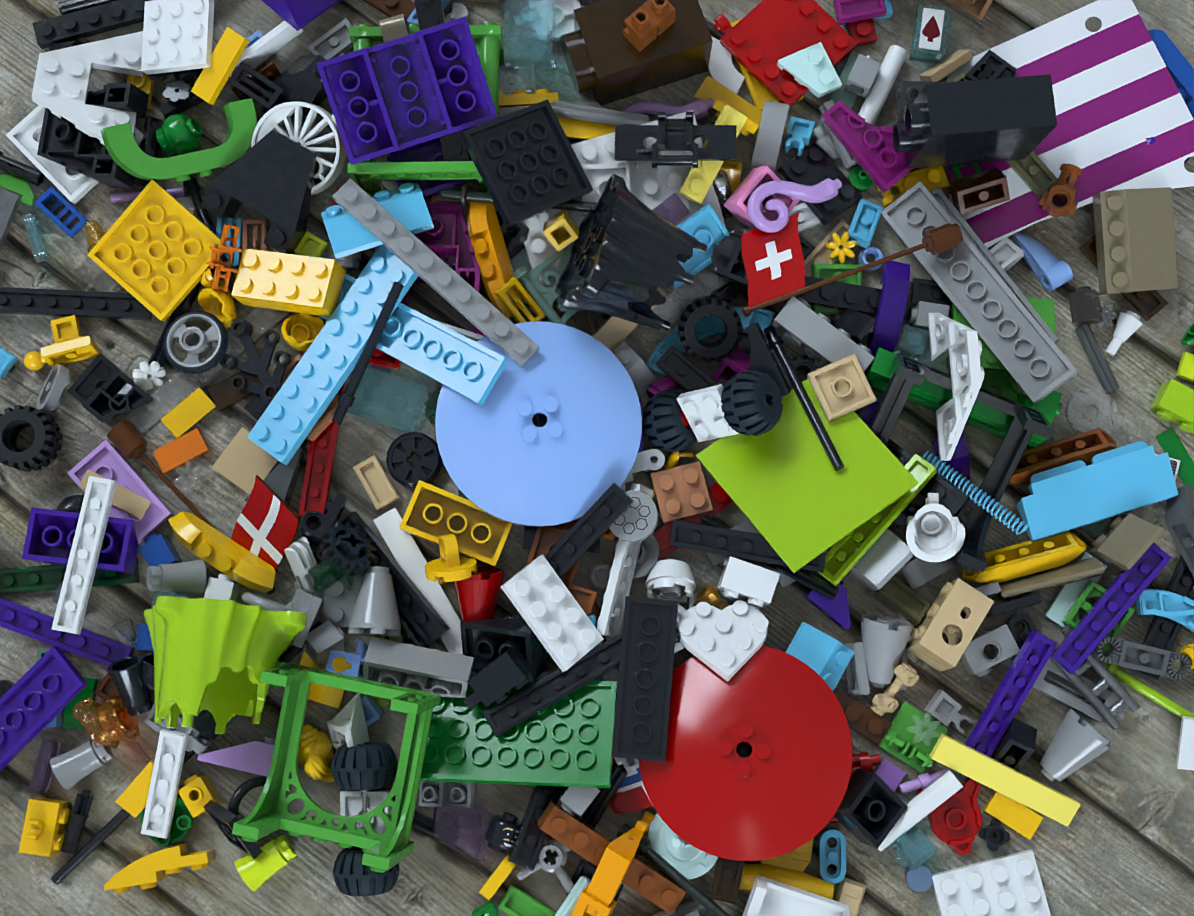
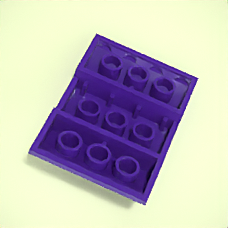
M466 16L379 45L363 48L316 63L351 165L498 118Z

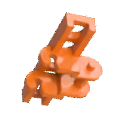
M224 224L220 247L217 244H214V247L209 246L212 250L211 260L206 262V264L210 265V268L213 269L216 266L212 288L215 290L227 291L231 272L238 273L237 269L231 268L234 251L242 252L241 248L236 247L240 229L238 226ZM229 228L234 230L232 237H227ZM226 241H231L232 246H227ZM223 253L229 254V260L227 262L221 261V255ZM220 277L225 280L224 285L221 287L218 286Z

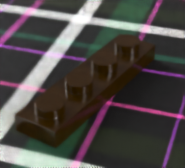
M1094 234L1079 249L1098 269L1096 237ZM1156 290L1121 293L1146 321L1150 320L1168 304Z

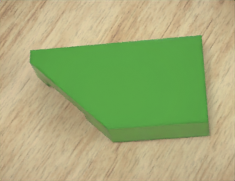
M6 172L0 176V187L22 196L20 202L30 206L34 205V196L28 181Z

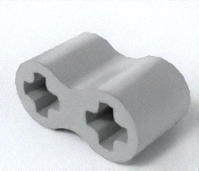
M916 557L907 562L901 568V571L913 590L950 570L954 565L950 558L941 562H927Z

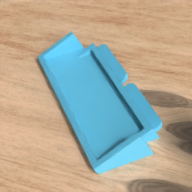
M1138 441L1097 454L1092 458V464L1088 466L1083 461L1078 460L1032 475L1030 485L1028 486L1031 495L1021 498L1016 506L1022 521H1024V526L1029 524L1026 531L1031 542H1035L1174 498L1179 494L1168 452L1155 456L1153 445L1148 446L1146 442Z

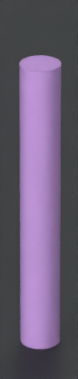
M184 187L165 189L174 198L186 197ZM141 191L111 193L110 200L112 203L131 202L135 200Z

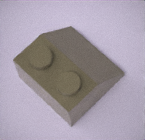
M1132 513L1121 516L1117 515L1109 522L1108 526L1110 529L1105 534H1099L1093 540L1092 545L1094 547L1089 553L1107 565V569L1111 573L1130 570L1160 536L1163 530Z

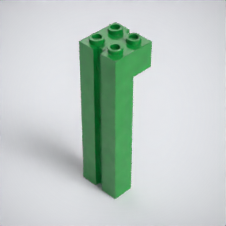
M882 348L876 351L873 355L875 358L865 371V376L870 386L885 391L894 371L893 362L897 354ZM924 379L922 386L914 383L907 401L936 412V410L953 398V392ZM1053 391L1034 405L1027 395L1019 393L1016 402L1042 412L1051 424L1053 418L1057 417L1061 411L1062 403H1060L1062 394ZM975 400L966 425L1003 439L1014 416ZM1033 433L1026 449L1034 448L1037 444L1041 445L1042 442L1049 439Z

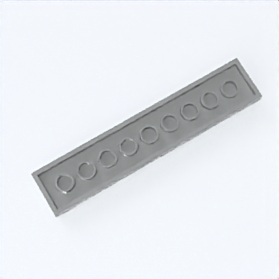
M921 181L880 212L908 249L922 244V238H924L926 231L947 223L951 225L955 223ZM963 232L962 243H959L953 249L936 255L926 252L924 248L913 252L912 254L971 327L977 331L979 337L1034 405L1078 373L1076 368Z

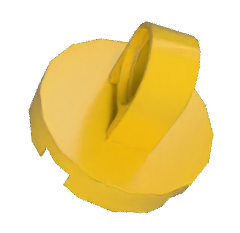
M454 534L439 537L440 558L430 561L425 565L426 578L430 581H436L435 577H444V582L460 581L472 577L471 571L474 573L478 572L476 559L468 556H459L458 543Z

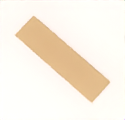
M87 469L78 487L86 490L89 476L105 477ZM117 484L112 505L142 520L151 501Z

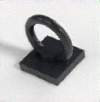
M256 776L243 782L233 793L228 810L213 800H210L203 806L229 843L253 859L257 858L262 853V850L256 842L244 841L241 839V836L232 834L234 823L245 818L238 811L241 800L250 790L256 787H264L267 780L266 776Z

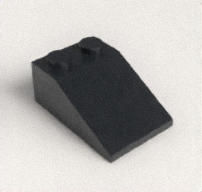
M523 618L465 620L460 622L463 655L474 657L473 672H479L513 645L517 647L533 668V671L527 676L529 681L533 682L547 669L546 649Z

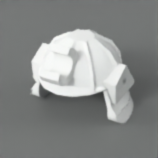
M928 493L925 499V506L917 510L914 516L907 517V545L910 551L919 559L927 562H941L953 557L961 549L965 540V528L959 522L958 517H953L946 507L939 504L938 493Z

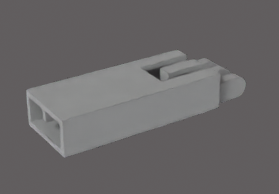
M1048 659L1032 688L1095 722L1102 723L1103 721L1107 723L1087 700L1084 702L1079 699V697H1082V694L1054 662ZM1080 676L1081 679L1089 686V688L1096 684L1091 680L1083 676ZM1107 689L1098 696L1107 708L1119 700L1114 697L1115 693ZM1120 712L1116 717L1123 719L1125 714Z

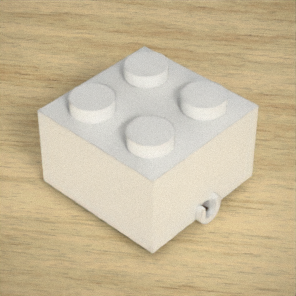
M726 556L723 563L724 568L717 586L719 593H721L720 597L735 602V599H740L757 609L765 608L769 605L779 581L780 573L731 556Z

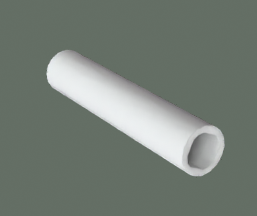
M891 45L858 113L869 124L875 125L907 56V51L900 46Z
M950 770L906 804L908 806L881 843L878 848L879 851H883L963 788V785Z

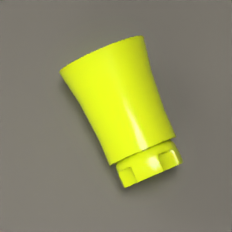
M285 835L279 836L276 840L272 839L260 847L262 853L257 858L253 859L246 855L234 861L241 878L253 892L297 855Z

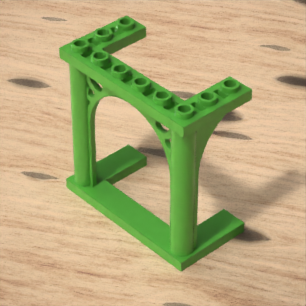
M486 22L482 25H471L468 23L497 117L499 118V65H506L501 25H496L492 22ZM360 24L357 27H349V37L354 51L384 43L380 26L371 27L367 24ZM408 24L411 34L420 31L419 24ZM376 158L353 165L348 163L350 178L371 197L377 192L385 190L382 181L478 179L481 192L489 193L473 161L376 162Z
M293 663L262 671L260 682L285 687L268 777L260 798L248 817L234 823L232 834L241 836V839L244 841L256 842L258 839L282 829L288 831L287 834L300 837L308 835L312 836V840L317 842H328L329 840L337 842V846L342 848H352L353 846L362 848V851L365 852L362 865L370 866V870L375 872H386L413 852L415 842L409 841L433 708L440 705L441 695ZM311 683L390 699V710L408 713L393 787L385 800L367 813L355 816L331 813L315 803L302 785L298 772V751ZM292 784L296 787V792L288 795V792L292 791ZM300 798L305 803L304 809L300 813L294 814L289 809L290 804L294 799ZM385 807H392L389 815L384 812ZM309 810L314 811L317 814L316 819H314V816H305L308 814ZM373 816H378L383 820L385 824L384 833L381 834L374 830L371 823ZM334 818L339 820V824L333 822ZM357 822H363L366 830L363 827L357 828Z

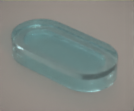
M33 213L24 215L23 221L32 254L37 263L46 261L48 257L38 220Z

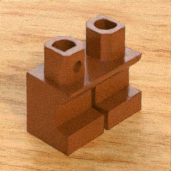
M647 0L624 20L627 27L623 30V35L641 52L657 38V35L659 36L675 22L676 9L668 0Z

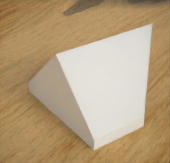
M357 693L332 720L326 721L332 746L337 749L345 744L347 747H352L370 741L360 693Z

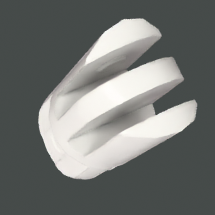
M301 537L291 544L289 548L284 549V552L301 590L315 592L322 586V574L307 538Z

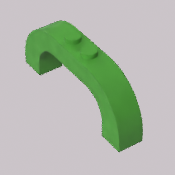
M252 98L227 103L223 106L228 124V132L220 146L168 158H155L144 153L134 139L130 123L103 128L101 135L112 159L127 173L148 181L152 179L154 181L175 179L176 183L191 180L190 175L199 173L200 178L214 175V170L225 167L242 157L252 143L253 133L257 125L256 111Z

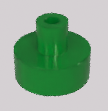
M861 166L853 168L848 177V180L859 192L867 191L873 183V180Z

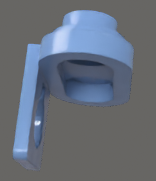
M359 641L356 654L331 649L325 670L363 678V673L360 669L361 665H364L368 645L364 641ZM337 657H343L347 660V663L352 664V667L343 672H337L332 666L333 660Z

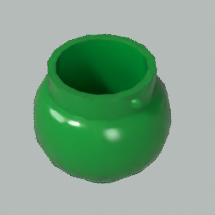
M183 114L172 115L164 120L161 128L156 130V137L160 146L170 157L196 152L201 145L203 131L200 124L193 117L189 118Z

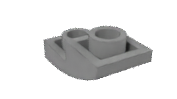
M420 781L418 806L474 808L475 783Z

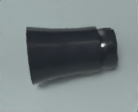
M138 655L122 658L107 668L120 695L122 704L130 716H138L148 712L153 706L150 690L144 685L142 680V662L144 659Z

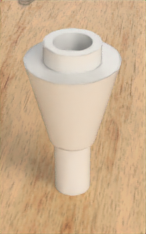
M1129 310L1126 313L1120 312L1113 333V339L1105 350L1106 353L1114 356L1121 344L1143 325L1139 321L1141 318L1139 315Z

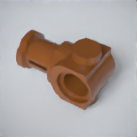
M1062 164L1058 181L1051 185L1049 191H1043L1039 201V205L1043 206L1042 209L1046 210L1052 217H1066L1067 214L1073 216L1078 201L1074 200L1076 194L1074 186L1078 177L1082 176L1083 170L1072 164ZM1056 198L1061 199L1065 206L1057 207L1053 204L1052 200Z

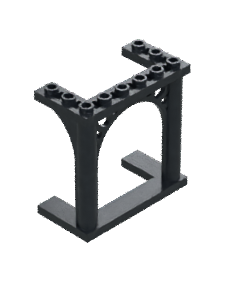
M897 353L893 362L894 371L868 427L886 446L914 383L922 386L925 379L952 390L951 375ZM980 388L976 401L1014 416L988 472L977 490L978 492L980 489H983L977 501L983 493L987 492L986 497L980 504L984 502L987 496L991 495L990 500L984 507L992 499H995V502L989 507V510H991L996 502H1000L1033 433L1049 439L1053 427L1042 412ZM969 500L964 506L972 507L967 512L970 514L969 518L967 519L962 510L958 514L965 528V540L956 556L960 566L971 572H975V570L984 572L987 560L983 551V545L993 516L986 509H983L982 506H978V503H974V500ZM910 502L891 525L899 527L901 524L906 527L907 517L914 516L917 510L923 506ZM910 507H914L916 509L914 513L908 510Z

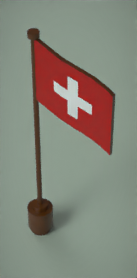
M799 213L789 216L786 226L777 232L767 233L758 228L742 234L741 255L748 283V306L742 307V311L745 317L750 316L753 311L923 248L932 255L945 252L962 243L963 235L961 229L956 223L952 225L950 223L926 231L920 245L806 287L805 261L798 234Z

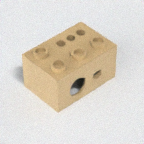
M959 578L952 582H946L918 629L913 628L906 650L939 672L954 668L994 601ZM942 633H945L948 643L943 640Z

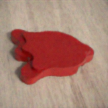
M967 778L963 788L928 814L929 824L934 835L952 846L954 851L960 855H966L971 851L974 837L982 826L981 811L977 804V795L981 783L971 778ZM919 789V790L917 791V793H916V796H917L919 793H921L923 790H922V789Z

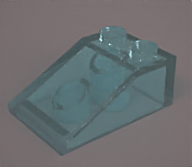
M505 0L503 46L504 64L508 70L557 67L554 0Z

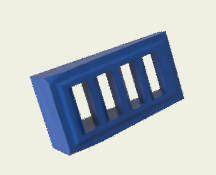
M52 186L34 202L70 238H73L89 223V220ZM55 197L59 199L49 210L46 208ZM64 204L66 207L58 215L54 216L53 213ZM71 211L73 214L62 223L60 219L67 212ZM78 217L80 221L69 230L67 226Z

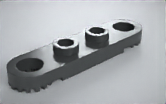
M1105 636L1092 651L1094 657L1099 661L1181 680L1186 678L1185 676L1189 675L1188 673L1191 671L1190 667L1192 666L1190 664L1191 661L1183 654L1110 636ZM1109 642L1111 644V652L1109 655L1104 656L1101 653L1102 645L1104 646V643ZM1179 659L1181 668L1175 673L1171 669L1173 668L1171 665H1173L1172 662H1175L1174 660Z

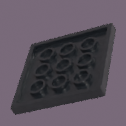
M548 99L465 130L460 134L507 228L593 191Z

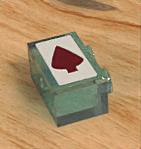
M919 5L914 18L909 60L937 64L942 56H946L949 41H945L946 33L950 31L952 21L951 18H948L949 8Z

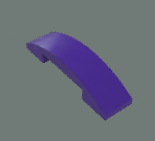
M892 260L884 263L880 284L883 286L876 314L877 321L874 324L873 332L869 333L867 348L872 352V356L879 348L894 352L907 304L910 282L909 264Z

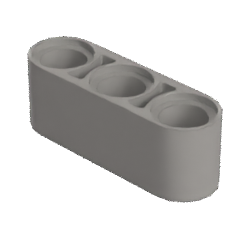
M765 100L750 171L756 167L768 166L775 174L790 104Z

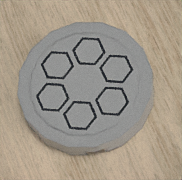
M629 490L625 493L634 502L609 528L616 537L625 542H639L648 538L657 527L658 510L656 504L648 495L641 491Z

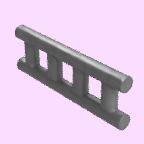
M1067 626L1061 633L1067 637L1072 629L1070 626ZM1093 652L1074 674H1069L1055 660L1049 657L1113 730L1121 724L1116 718L1121 711L1128 707L1133 713L1140 708V705L1103 663L1094 657ZM1090 667L1102 678L1091 688L1080 677ZM1108 687L1120 698L1109 708L1097 697Z

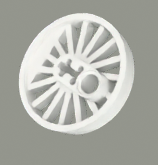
M286 102L273 107L260 119L252 137L251 148L273 129L316 153V161L319 163L320 169L318 173L314 174L313 178L321 179L322 181L316 186L313 181L311 196L326 190L336 181L343 169L346 158V150L338 126L332 121V115L323 108L307 102ZM303 107L310 108L302 128ZM295 112V124L293 126L290 116ZM319 113L323 119L310 131L315 117ZM283 123H285L287 131L281 126ZM328 124L330 125L333 132L314 139ZM335 138L336 148L314 147ZM321 153H336L334 163L326 160Z

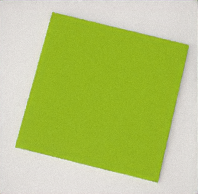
M808 379L803 381L802 384L844 464L842 469L834 470L794 389H792L791 393L782 397L783 411L781 418L770 431L759 436H747L740 433L722 437L696 455L793 573L919 484L854 411L828 422Z

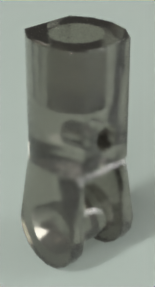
M719 171L713 181V187L723 218L733 217V214L724 206V203L733 192L727 174L724 171Z

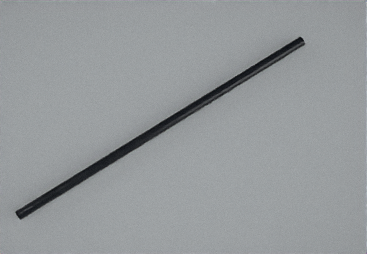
M317 621L310 628L309 632L322 625V623ZM292 645L278 660L286 663L291 662L303 650V646L300 648ZM193 750L190 752L185 751L183 764L196 752ZM122 809L51 877V880L59 885L131 814Z

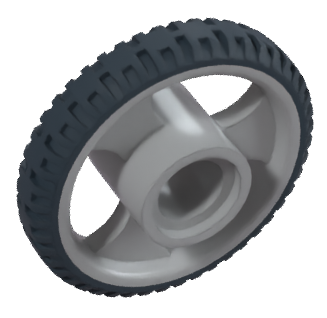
M190 311L182 314L180 317L178 316L169 325V329L167 328L163 340V349L168 361L176 369L188 374H201L210 371L211 368H215L226 354L229 341L224 324L216 316L205 311ZM201 320L209 322L211 327L203 332L194 326L187 328L186 324ZM176 338H179L180 345L188 352L184 361H180L174 352V340ZM200 338L199 343L195 346H192L193 342L196 339ZM212 341H218L217 348L212 356L201 363L200 358L207 356L211 352Z

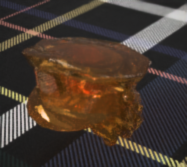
M117 695L108 697L104 705L102 703H95L91 698H85L78 702L72 710L73 716L81 722L91 739L101 745L112 746L117 749L121 740H135L140 735L138 722L134 716H130L127 713L121 698Z

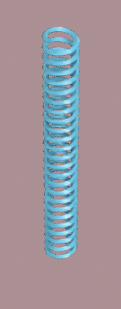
M930 450L925 452L922 457L923 459H925L926 455H929L926 460L927 462L933 458L930 464L933 465L937 461L934 467L937 468L940 465L937 470L938 476L942 475V479L946 478V482L950 481V485L954 484V488H958V491H962V494H966V497H970V500H974V503H978V506H982L988 513L990 512L991 516L995 515V519L999 518V522H1003V525H1007L1013 532L1016 531V535L1023 533L1028 528L1029 524H1026L1018 532L1024 524V521H1021L1018 527L1014 529L1015 525L1020 521V517L1010 526L1016 514L1012 515L1009 521L1006 522L1012 511H1009L1005 518L1001 520L1002 516L1007 512V508L997 517L1003 505H1000L995 513L993 511L997 508L999 502H996L992 509L989 510L995 499H992L984 507L990 500L991 495L987 496L984 502L980 504L986 497L987 492L983 493L980 499L976 501L983 492V489L977 492L979 487L976 486L971 494L968 495L969 491L974 487V483L964 492V489L970 484V480L960 489V486L966 481V477L962 478V474L958 475V471L954 472V468L950 469V465L946 466V462L942 463L940 459L938 460V456L934 457V453L930 454Z

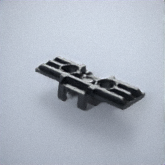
M658 112V125H615L614 160L652 161V168H657V166H693V168H698V161H736L737 125H693L694 112H686L684 119H668L666 112ZM648 137H653L657 140L652 144V148H645L643 146V141ZM698 137H704L708 141V145L704 149L698 148V144L694 140ZM659 151H691L693 155H658Z

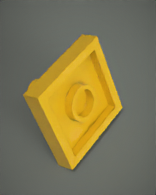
M304 651L299 665L325 670L327 662L318 667ZM337 657L333 660L332 666L335 671L343 672L346 669H351L352 664L347 663V660L343 657ZM311 683L308 699L340 709L346 690Z

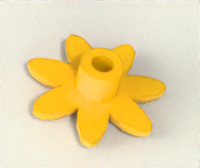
M834 232L832 234L834 242L825 244L827 248L833 250L829 255V259L838 256L840 263L844 264L846 255L851 258L855 257L854 252L850 248L856 246L857 242L848 241L849 232H845L841 238Z

